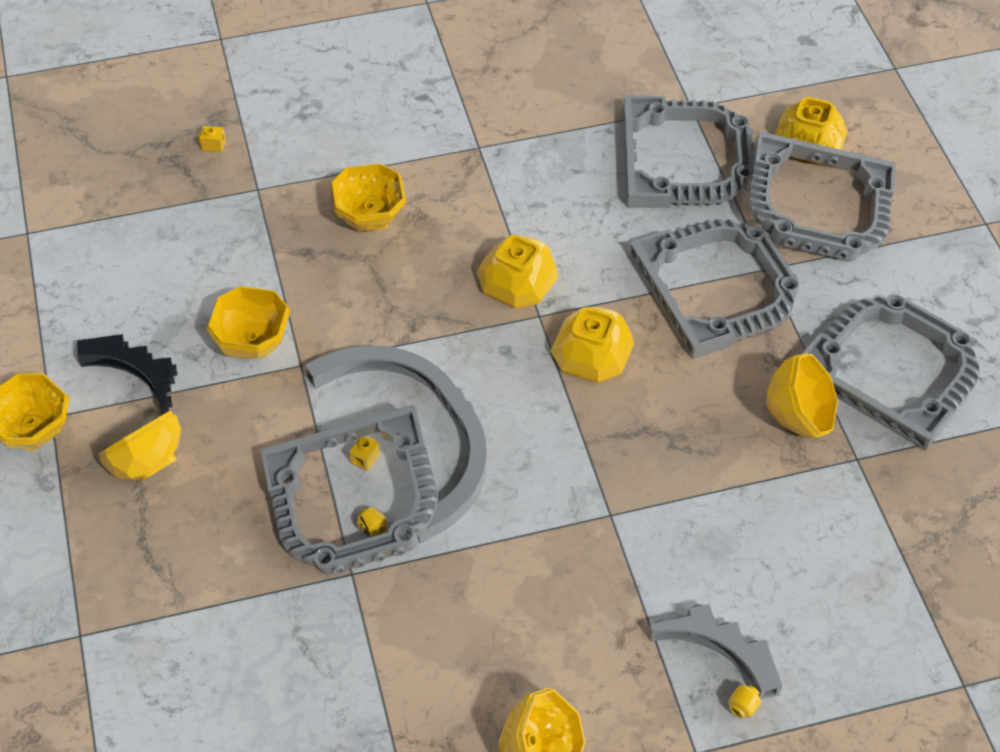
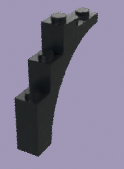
M123 334L77 340V355L81 367L103 366L126 371L138 377L153 391L159 402L162 415L173 407L172 397L168 396V392H172L171 384H175V376H178L177 365H173L171 357L153 360V354L148 352L147 346L129 348V342L124 340Z

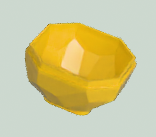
M510 235L493 247L477 270L484 295L515 309L539 304L558 279L557 269L550 248L533 237Z
M239 286L217 298L207 331L225 355L248 359H262L281 344L291 309L274 290Z
M583 307L564 320L550 352L563 373L600 383L621 375L633 349L634 341L624 318L619 313L603 307Z
M805 353L784 360L772 376L768 387L766 400L768 411L781 426L803 437L816 438L829 434L834 428L838 405L830 374L813 354Z
M171 410L98 453L99 461L110 473L120 479L138 480L140 482L177 460L174 454L178 449L181 436V427L177 416L173 415Z

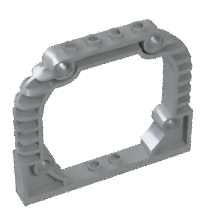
M624 96L628 208H670V203H677V205H681V203H687V205L695 203L698 205L708 204L709 206L714 203L723 204L727 200H733L743 189L750 188L754 141L751 140L753 130L749 127L747 117L738 115L735 111L731 112L727 109L726 105L723 104L721 106L716 104V101H712V103L706 102L704 99L702 101H696V99H692V101H686L685 99H682V101H676L675 99L665 101V96ZM669 120L713 122L723 127L726 137L734 142L736 163L732 166L730 177L716 183H671L666 177L653 178L644 171L635 170L634 162H637V152H634L636 150V139H633V132H639L648 125L660 126L664 121Z
M759 131L752 162L749 208L756 222L762 224V228L770 234V238L774 243L854 261L858 255L868 253L871 249L880 246L888 235L896 163ZM789 156L856 171V177L865 186L863 195L871 203L869 229L864 233L849 231L843 235H838L797 225L790 217L777 214L771 205L769 196L771 177L777 175L781 163L788 161Z
M715 219V221L707 220L702 224L697 223L693 227L688 226L683 230L678 229L673 233L668 229L630 241L629 254L692 359L731 347L736 340L740 341L745 337H752L754 334H761L766 330L770 331L783 324L792 311L793 302L796 299L799 287L798 278L792 273L788 262L784 261L779 249L772 243L770 236L760 226H749L745 223L740 225L731 219L727 221ZM711 242L738 243L744 252L756 256L774 283L773 298L775 302L763 309L729 320L722 316H714L710 320H703L694 316L684 318L678 308L676 299L672 298L667 284L663 283L658 273L664 263H672L677 259V253Z
M890 295L888 298L876 297L875 300L865 298L860 300V302L850 304L837 316L824 333L821 332L802 353L813 354L830 374L838 399L925 451L949 423L952 415L974 389L979 378V363L973 348L970 346V335L900 295ZM880 319L891 325L903 324L942 346L945 356L957 363L958 374L937 399L927 398L923 401L920 408L904 409L901 414H898L878 402V400L871 398L861 390L836 377L837 369L835 365L839 361L842 350L841 345L865 321Z
M414 404L261 449L268 491L272 498L280 540L287 552L295 559L307 565L317 566L323 574H340L350 568H361L367 563L381 562L385 558L401 556L405 552L413 550L418 544L417 537L426 530L428 524L434 518L438 494L422 427ZM380 432L384 439L393 443L398 457L408 461L415 490V503L410 515L395 521L387 533L340 547L330 542L310 544L302 536L294 499V493L298 492L301 487L298 473L307 461L305 454L327 447L332 448L344 442H353L358 438ZM410 535L408 539L402 540L404 536ZM330 559L327 563L323 564L324 560Z

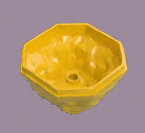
M804 97L800 102L785 109L774 135L842 150L848 131L843 118L831 102L813 97ZM789 156V158H793V159H797V160H801V161H805V162H809V163H813V164H817V165L822 164V163H818V162H813V161H809V160H805V159H800V158H796V157Z
M381 163L347 167L330 184L335 214L337 217L344 219L346 224L360 232H371L386 228L389 223L394 221L395 216L406 204L401 175Z
M19 373L0 385V442L11 449L23 448L27 451H34L46 442L51 441L53 437L61 433L62 427L66 423L70 397L44 373Z
M550 687L526 695L520 703L514 706L511 714L506 719L498 742L500 752H582L585 745L579 712L555 689Z

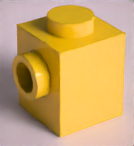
M203 126L201 133L198 134V143L201 144V149L203 151H223L226 140L224 128Z
M365 436L359 438L349 452L350 463L368 471L380 454L379 443L373 438Z

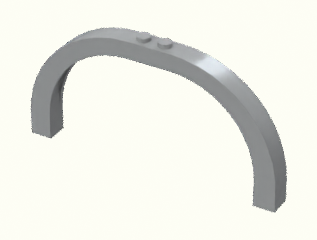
M373 345L341 349L305 364L306 376L315 389L345 375L362 371L395 372L411 377L428 387L440 399L461 428L468 442L470 457L461 481L448 496L437 503L434 518L430 521L426 530L417 537L419 543L448 529L470 509L481 491L486 475V438L472 403L466 401L462 390L457 388L439 367L412 352L394 347Z

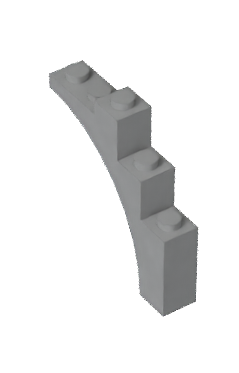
M709 604L692 606L689 608L686 617L677 616L672 620H658L650 624L649 637L651 641L682 640L703 645L717 651L736 665L751 685L759 691L758 696L760 699L780 695L782 683L766 640H753L745 644L738 622H724L717 626Z

